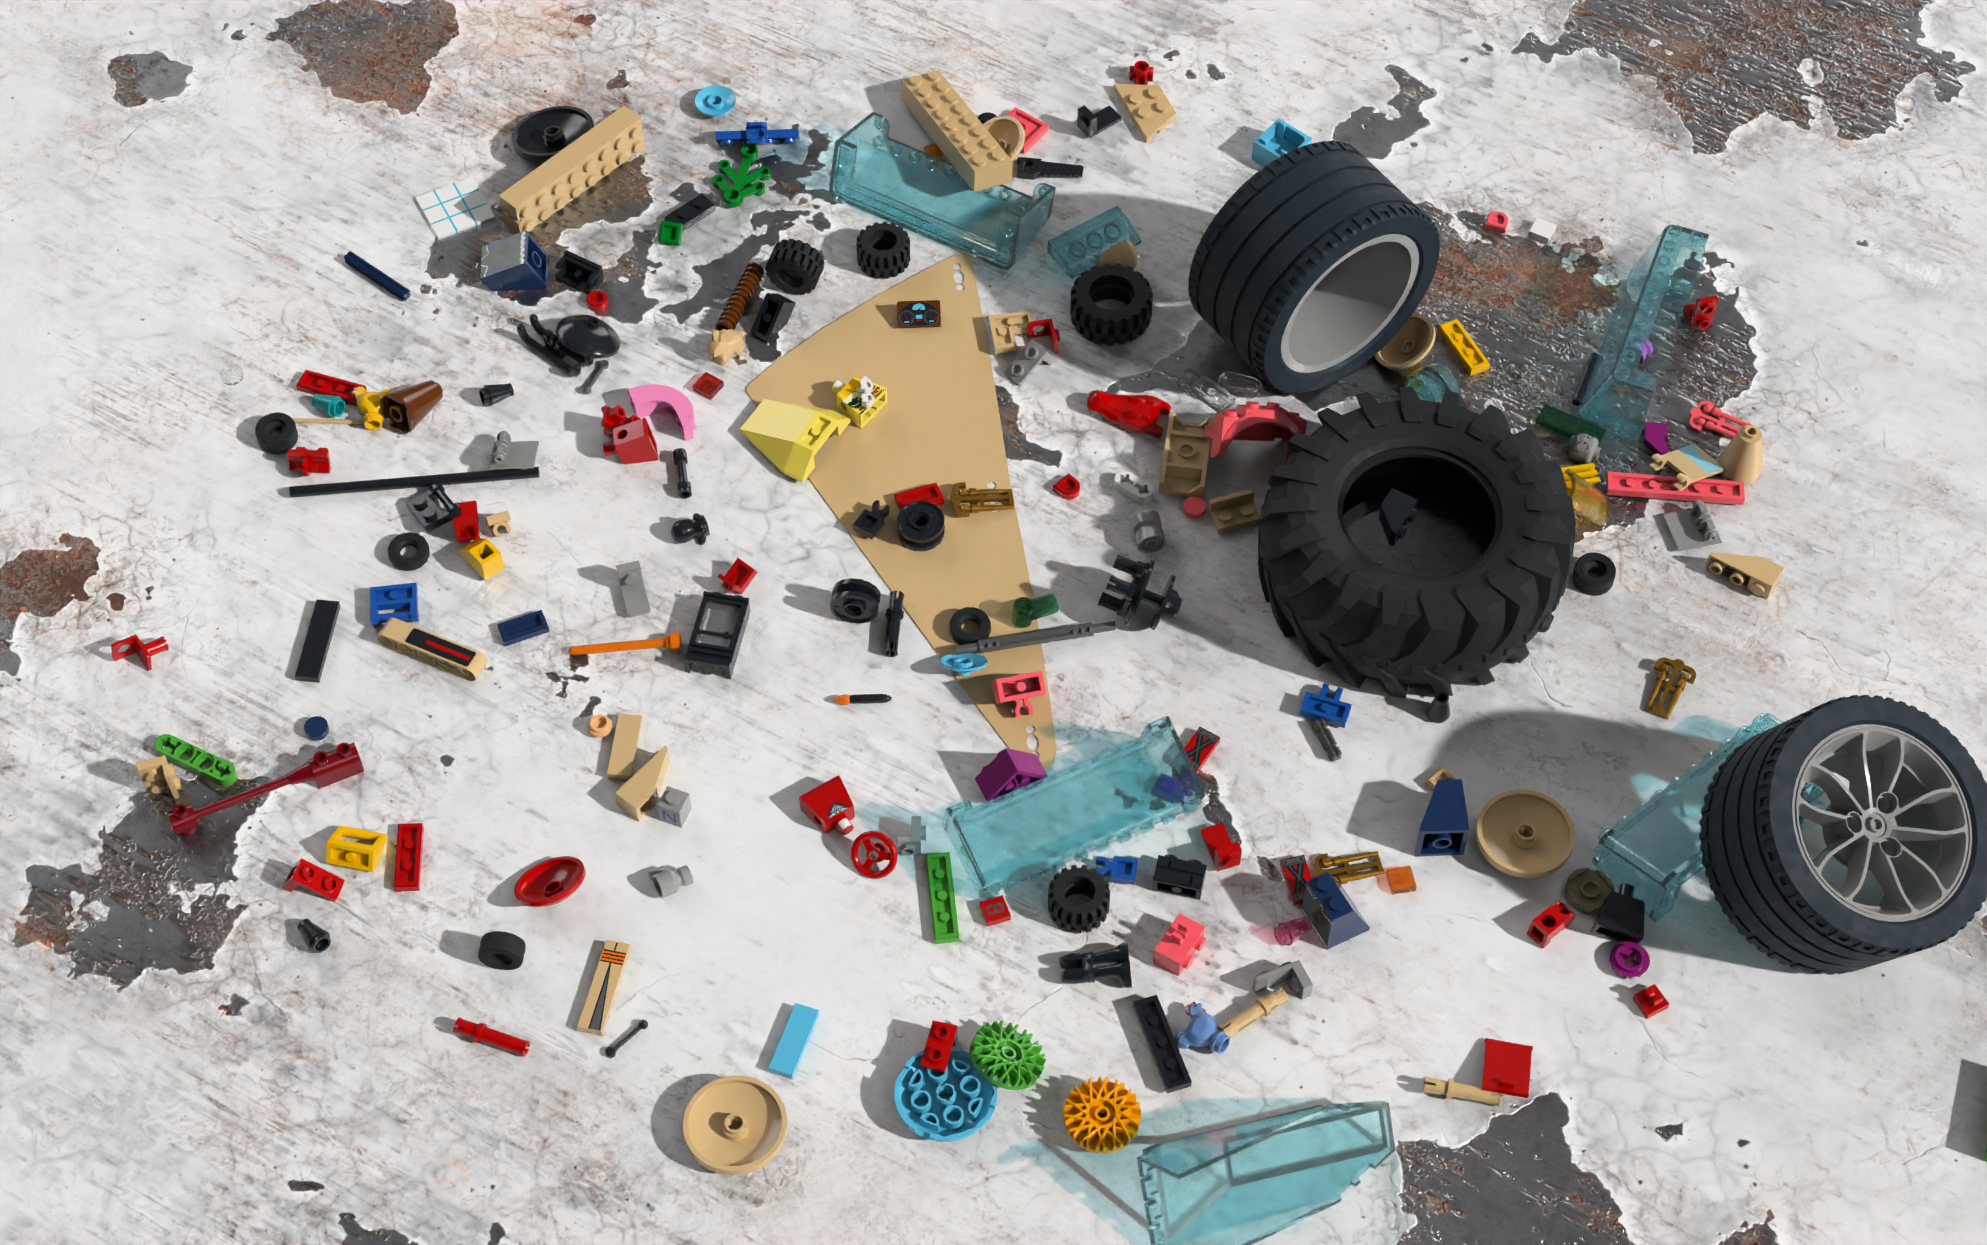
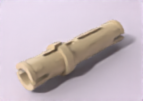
M1278 987L1267 996L1259 997L1252 1006L1218 1026V1030L1224 1031L1231 1038L1259 1018L1269 1016L1272 1010L1287 1002L1288 996L1286 992L1282 991L1281 987Z
M1427 1076L1424 1078L1423 1093L1445 1096V1099L1449 1100L1453 1097L1500 1107L1501 1093L1482 1090V1087L1456 1083L1454 1079L1445 1081Z

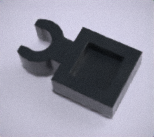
M874 501L872 511L870 512L865 509L854 522L853 530L873 539L884 525V518L889 515V505L880 510L878 509L880 507L879 501Z

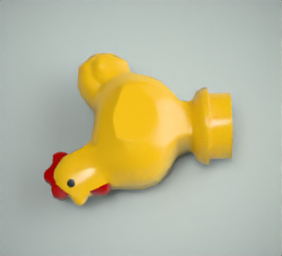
M358 385L353 388L352 395L357 401L358 411L364 416V426L369 430H378L384 422L380 400L384 395L393 391L385 389L381 392H367L366 386Z

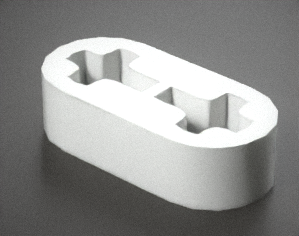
M1120 471L1115 475L1114 487L1119 493L1139 504H1147L1152 500L1153 487L1150 483L1129 471Z

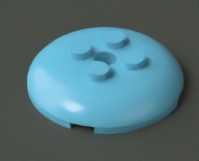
M952 1046L945 1072L921 1067L924 1050L911 1057L904 1064V1068L898 1078H896L894 1086V1101L897 1112L909 1129L929 1140L952 1142L975 1134L989 1121L997 1102V1086L979 1074L971 1061L969 1052L963 1051L961 1047ZM948 1094L952 1097L947 1101V1099H942L940 1096Z

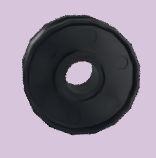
M915 501L904 506L897 516V534L900 542L906 548L914 551H927L938 546L943 540L945 533V518L942 510L928 501Z
M843 579L833 587L830 610L834 616L843 621L857 624L868 623L878 615V604L881 599L880 591L875 585L862 579Z

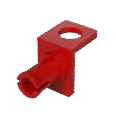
M135 634L111 644L114 661L136 653L148 671L152 669L151 656L169 650L168 643L163 636L144 644ZM129 645L126 651L118 653L121 646Z

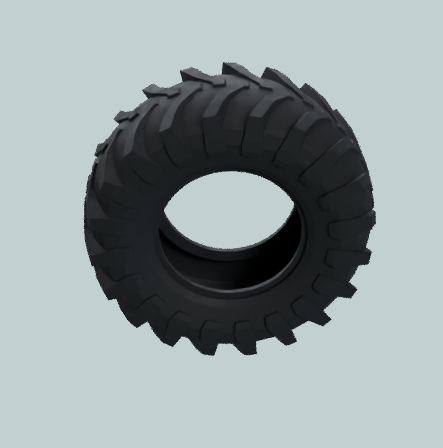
M1400 387V400L1380 403L1368 392L1356 394L1360 408L1343 415L1329 408L1320 411L1317 415L1323 426L1319 427L1310 436L1295 433L1288 441L1291 455L1283 465H1276L1272 469L1268 481L1271 488L1267 491L1260 514V526L1258 528L1259 579L1265 600L1270 602L1273 616L1285 638L1296 635L1300 648L1307 659L1316 667L1321 666L1329 659L1333 660L1340 675L1347 684L1360 688L1367 676L1380 679L1392 696L1406 698L1408 684H1430L1436 693L1443 691L1448 696H1453L1450 684L1452 681L1473 677L1482 685H1487L1495 681L1489 669L1506 659L1521 663L1529 655L1526 644L1533 639L1537 632L1549 630L1554 619L1552 612L1556 610L1561 596L1564 595L1568 581L1567 578L1571 570L1576 521L1572 496H1567L1566 482L1557 460L1545 461L1540 442L1529 428L1513 435L1502 410L1490 404L1481 414L1468 410L1459 393L1446 390L1442 402L1421 400L1413 387ZM1393 488L1417 499L1416 508L1439 513L1460 525L1473 538L1482 556L1469 566L1453 573L1427 577L1411 576L1392 571L1371 560L1355 545L1347 530L1362 517L1380 510L1382 502Z

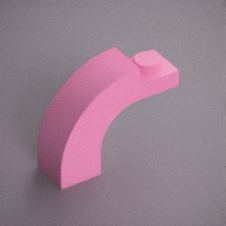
M657 384L642 385L628 389L630 405L636 416L643 418L654 414L667 415L676 421L685 441L693 439L692 429L695 428L693 405L683 393L672 387Z

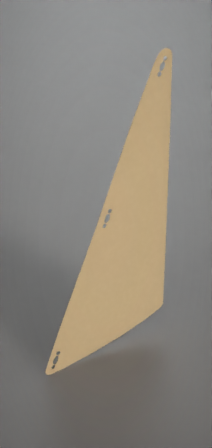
M958 254L930 266L887 289L825 326L774 362L749 383L746 390L757 407L763 399L830 409L844 415L837 408V394L832 392V387L837 380L847 384L856 376L860 378L867 376L871 382L887 388V403L862 429L851 421L840 436L834 434L829 436L814 455L815 468L808 475V478L890 590L897 591L896 598L899 591L904 593V609L940 658L947 654L955 653V646L959 645L950 634V620L954 613L965 607L981 609L988 615L991 621V632L988 638L1039 631L1015 503L1014 509L999 510L998 512L978 511V513H971L969 511V517L956 515L953 505L949 503L952 487L959 482H966V490H969V488H976V490L990 489L987 486L990 482L996 484L994 489H1012L985 324L972 260L966 254ZM960 264L961 268L959 270H955L953 268V265ZM956 271L963 273L964 280L962 283L955 282L953 275ZM963 285L965 288L959 291L956 289V286ZM940 301L941 327L898 328L897 302ZM937 482L944 498V504L938 506L945 518L944 538L938 546L931 550L914 551L906 548L900 542L897 534L899 509L894 500V494ZM878 500L880 503L878 509L882 510L886 505H889L890 512L884 518L882 528L873 539H870L854 531L853 524L865 509L871 512L873 502ZM998 501L997 504L984 502V505H1009V501ZM979 502L960 503V504L958 505V507H959V509H960L961 504H968V506H971V504H978V505H980V503H979ZM966 621L962 624L961 628L966 633H974L979 629V625L974 621ZM1041 644L979 654L987 659V665L980 670L971 672L969 676H959L957 672L951 671L1009 749L1028 753L1038 752L1040 755L1038 759L1045 770L1051 768L1055 761L1056 741ZM1042 671L1046 694L1028 699L1033 707L1034 714H1027V709L1023 706L1022 700L1020 717L1014 716V701L1000 704L995 703L991 681ZM1028 726H1034L1035 732L1028 733L1026 731V728ZM1029 735H1035L1039 741V746L1036 750H1031L1027 745Z

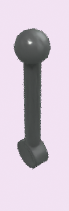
M607 360L600 362V368L588 386L583 387L585 394L591 393V388L602 371L609 367Z

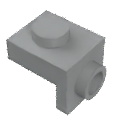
M911 816V837L896 838L898 854L908 856L921 854V840H926V826H921V816Z

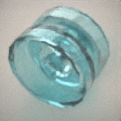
M1439 362L1428 364L1421 371L1413 373L1405 380V387H1413L1421 400L1442 402L1446 390L1460 394L1455 377L1445 365Z

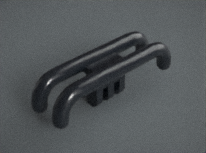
M531 314L529 320L533 329L544 338L545 346H542L530 337L523 324L517 326L518 335L526 345L572 377L579 376L581 374V366L579 364L587 367L593 364L594 358L580 355L563 345L556 334H553L552 331L545 329L540 324L536 314ZM568 355L579 364L576 363L571 366L562 358Z

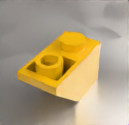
M477 538L459 550L463 558L485 581L504 570L501 552L488 539Z

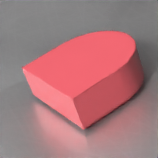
M1499 211L1491 212L1487 217L1484 229L1505 234L1508 225L1507 215Z

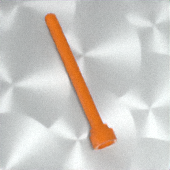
M673 632L670 635H666V638L572 646L569 648V654L585 655L662 647L672 651H681L680 632Z

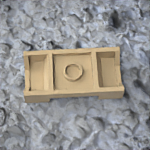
M1170 412L1159 481V493L1186 497H1204L1211 438L1204 435L1205 426H1213L1214 417H1209L1201 423L1184 422L1175 413Z

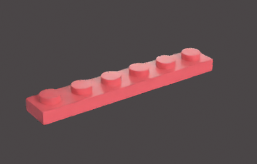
M1607 472L1606 476L1607 495L1682 501L1701 500V502L1743 505L1745 501L1744 482L1702 479L1691 483L1684 490L1680 491L1674 487V484L1679 482L1675 476Z

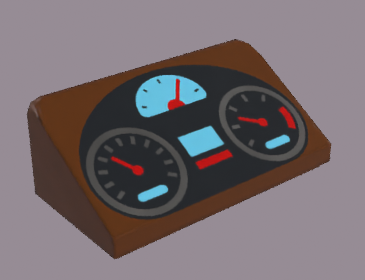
M940 301L897 302L898 328L941 327Z

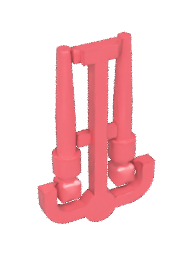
M1709 401L1699 402L1697 407L1691 409L1689 414L1691 417L1689 427L1697 433H1700L1702 427H1705L1706 430H1713L1734 438L1741 428L1724 422L1725 419L1742 426L1752 425L1722 412L1721 409L1716 407L1714 409V403ZM1703 407V412H1704V413H1707V414H1710V413H1711L1712 416L1717 417V418L1721 417L1720 420H1718V419H1716V418H1713V417H1711V416H1708V415H1706V414H1703L1702 411H1701V408Z

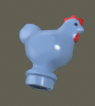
M1196 1002L1188 1004L1185 1013L1190 1015L1192 1020L1186 1029L1176 1034L1175 1041L1177 1046L1182 1049H1187L1190 1046L1196 1048L1210 1046V1050L1213 1053L1223 1054L1228 1048L1231 1038L1224 1031L1217 1032L1216 1021L1210 1014L1206 1013L1201 1003L1196 1004Z

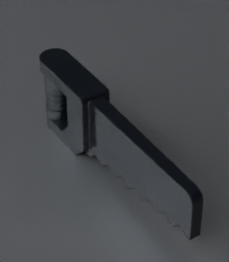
M1017 158V177L1020 179L1035 180L1041 176L1044 178L1047 176L1050 178L1053 176L1056 178L1059 176L1062 178L1066 176L1069 178L1072 176L1082 178L1084 167L1082 165L1045 162L1037 158ZM1026 166H1032V169L1027 171Z

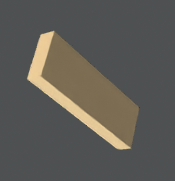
M618 715L607 778L629 780L632 777L643 723L642 715Z

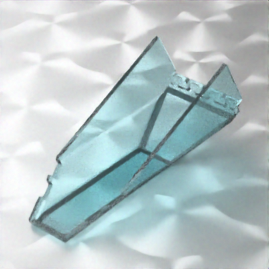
M1385 1101L1317 1105L1156 1143L1143 1149V1155L1137 1157L1139 1176L1144 1177L1140 1182L1143 1200L1148 1201L1144 1204L1147 1224L1152 1225L1148 1228L1151 1245H1252L1339 1203L1342 1200L1340 1196L1342 1192L1350 1185H1359L1361 1183L1359 1177L1369 1167L1376 1169L1395 1151L1389 1103Z

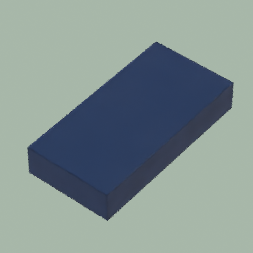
M542 610L497 624L505 646L550 632Z

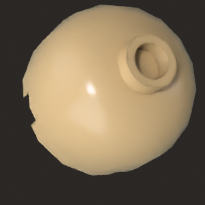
M1127 239V244L1123 245L1122 242H1118L1101 254L1102 259L1100 261L1096 259L1094 264L1100 267L1105 263H1109V265L1117 263L1122 264V267L1129 266L1134 269L1137 266L1138 253L1131 240Z

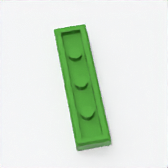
M950 852L925 854L935 944L959 942Z

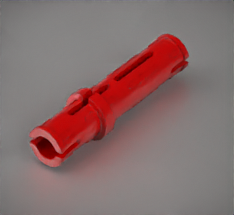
M460 1017L455 1022V1025H458V1027H454L453 1032L473 1038L474 1042H484L524 1057L529 1049H526V1047H530V1041L528 1040L526 1041L493 1030L484 1023L476 1024Z

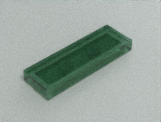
M1547 404L1544 405L1535 422L1537 425L1570 439L1572 435L1576 436L1579 432H1583L1596 437L1599 444L1606 434V429Z

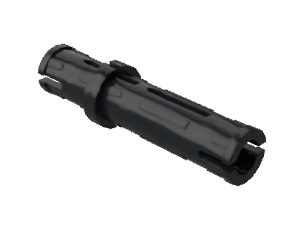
M897 591L889 593V608L886 609L885 614L887 625L883 654L887 657L890 649V657L898 655L900 624L904 617V611L902 610L904 593L899 591L897 599Z

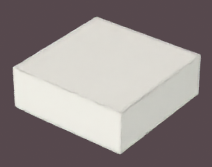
M1537 217L1529 230L1528 236L1548 244L1557 225Z

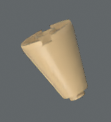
M1743 426L1720 454L1718 463L1725 468L1720 474L1726 480L1730 478L1734 481H1742L1744 485L1755 482L1763 471L1762 432L1756 426Z

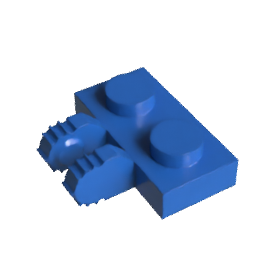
M1323 683L1319 695L1306 691L1299 711L1300 716L1314 720L1324 719L1328 724L1345 728L1352 704L1340 701L1343 688H1337L1334 699L1326 697L1329 691V684Z

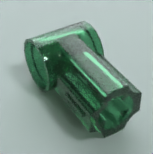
M1049 593L1033 599L1026 597L1016 599L1013 607L1012 623L1019 628H1027L1032 624V620L1057 613L1059 607L1054 594Z

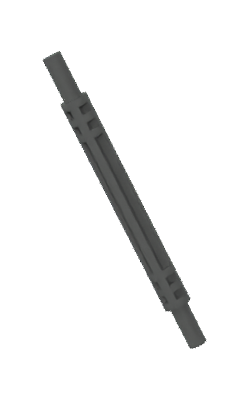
M1115 621L1098 624L1090 622L1010 636L980 639L976 643L955 646V654L960 655L973 652L982 654L984 652L1094 636V633L1116 630Z

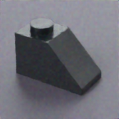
M766 293L750 333L770 342L788 323L796 303L780 294Z

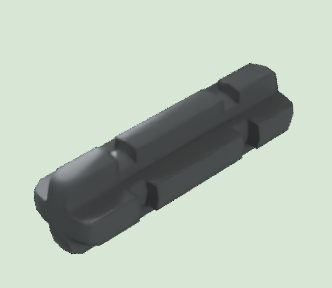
M1315 720L1312 728L1318 734L1317 737L1322 747L1328 752L1329 760L1334 762L1341 759L1342 752L1336 746L1337 743L1331 731L1326 728L1325 720Z

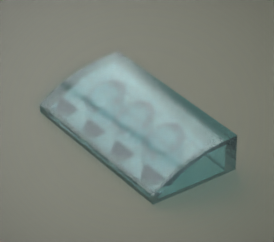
M1115 206L1048 240L1047 252L1073 279L1084 271L1090 270L1091 267L1096 266L1094 264L1095 260L1100 261L1102 259L1101 254L1116 243L1122 242L1124 245L1127 244L1126 240L1129 239L1136 246L1141 243V239L1127 216L1118 206Z

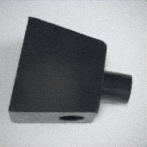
M1626 883L1620 884L1619 892L1611 891L1605 897L1591 928V933L1618 942L1630 941L1639 944L1643 940L1645 903L1643 900L1633 897L1634 886Z

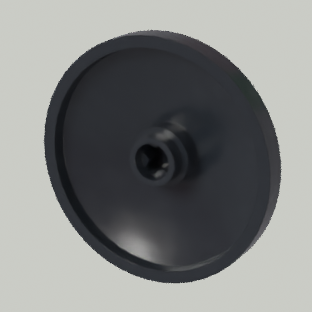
M572 106L550 107L534 112L520 121L514 128L511 139L515 152L521 158L532 162L544 163L592 129L594 123L592 117L580 108Z

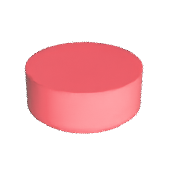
M1197 496L1189 497L1184 501L1183 512L1188 518L1199 519L1205 515L1206 502Z

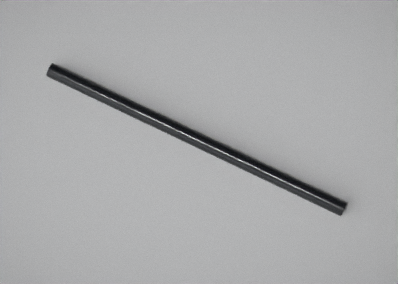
M539 466L525 470H487L290 486L289 494L290 498L429 487L434 483L453 485L539 478L540 473Z

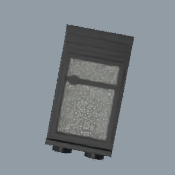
M703 592L699 612L686 654L683 658L685 672L690 673L693 663L701 664L703 672L708 675L712 674L713 667L725 668L726 679L731 680L751 612L749 598H744L740 595H725L719 592Z

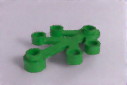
M744 144L741 147L743 160L738 174L731 168L728 160L718 162V171L726 174L733 183V187L729 188L722 175H715L712 178L713 187L720 189L724 194L722 201L727 207L736 208L743 203L744 198L753 194L761 196L765 193V184L763 182H755L753 186L741 190L743 186L758 179L766 181L771 177L768 167H760L758 171L747 175L751 162L755 161L758 157L756 145Z

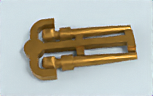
M959 482L953 485L952 495L949 497V503L953 505L955 514L960 517H969V511L971 513H978V511L1014 509L1012 489L976 490V488H969V490H966V482ZM1009 501V505H984V502ZM970 502H979V503H980V505H978V504H971V506H968V504H961L960 509H959V507H958V505H959L960 503H970Z
M1663 657L1658 659L1653 669L1660 672L1656 676V682L1646 704L1645 711H1650L1668 719L1681 692L1685 689L1686 682L1694 683L1696 672L1693 668L1684 665V662L1680 659L1671 660ZM1669 666H1671L1673 671L1668 680V683L1665 684L1664 682L1667 677L1666 675L1669 673ZM1684 671L1680 674L1679 680L1677 681L1675 687H1672V684L1677 673ZM1660 687L1663 688L1664 692L1657 707H1651ZM1669 691H1671L1674 694L1671 698L1667 711L1664 712V710H1662V706L1666 700Z
M1378 851L1344 857L1335 856L1332 859H1329L1328 853L1318 855L1314 861V878L1329 872L1340 885L1347 884L1350 881L1385 874ZM1374 857V862L1349 865V862ZM1344 863L1343 868L1332 869L1327 871L1324 870L1325 868H1330L1331 865L1335 867L1341 866ZM1377 868L1376 871L1352 874V872Z

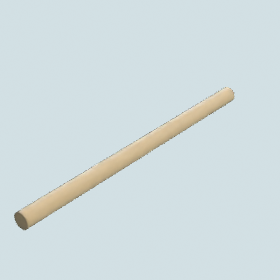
M292 418L295 423L362 424V420Z

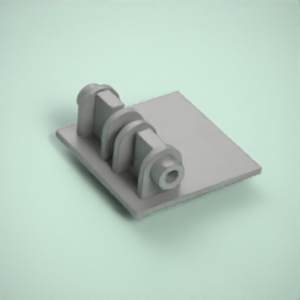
M507 431L499 432L497 441L494 442L489 469L525 470L534 468L539 441L511 442L510 434Z
M1701 500L1694 501L1692 509L1663 514V518L1678 551L1722 543L1706 505Z

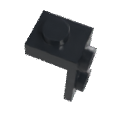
M1085 105L1078 108L1077 127L1089 138L1121 121V115L1111 106H1107L1095 114Z

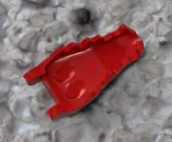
M1094 390L1091 391L1087 398L1089 413L1095 411L1099 415H1104L1106 421H1111L1114 426L1119 424L1122 430L1127 429L1130 433H1145L1156 438H1161L1163 428L1155 424L1159 412L1168 415L1171 411V406L1168 403L1149 395H1117Z

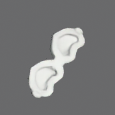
M863 376V379L860 380L861 406L869 408L874 403V396L871 394L873 383L867 376Z

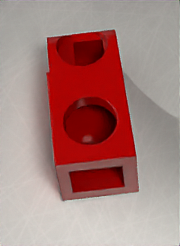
M1558 901L1532 920L1527 935L1544 948L1553 937L1571 924L1576 914L1561 901Z

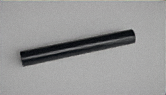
M1590 353L1572 400L1575 406H1579L1582 402L1599 357L1597 353Z

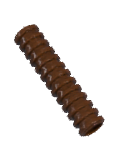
M754 262L747 264L715 324L717 330H734L764 274V269L761 265Z

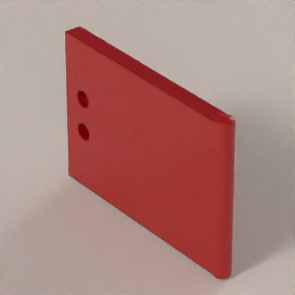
M1485 1038L1482 1090L1528 1098L1533 1047Z

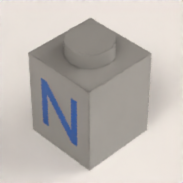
M667 786L657 804L659 820L682 828L692 809L690 794Z

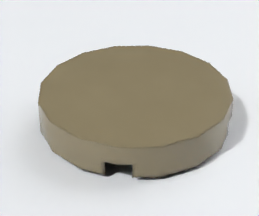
M1582 868L1574 871L1568 877L1564 890L1565 898L1575 910L1584 914H1598L1605 897L1611 891H1615L1610 877L1602 871Z

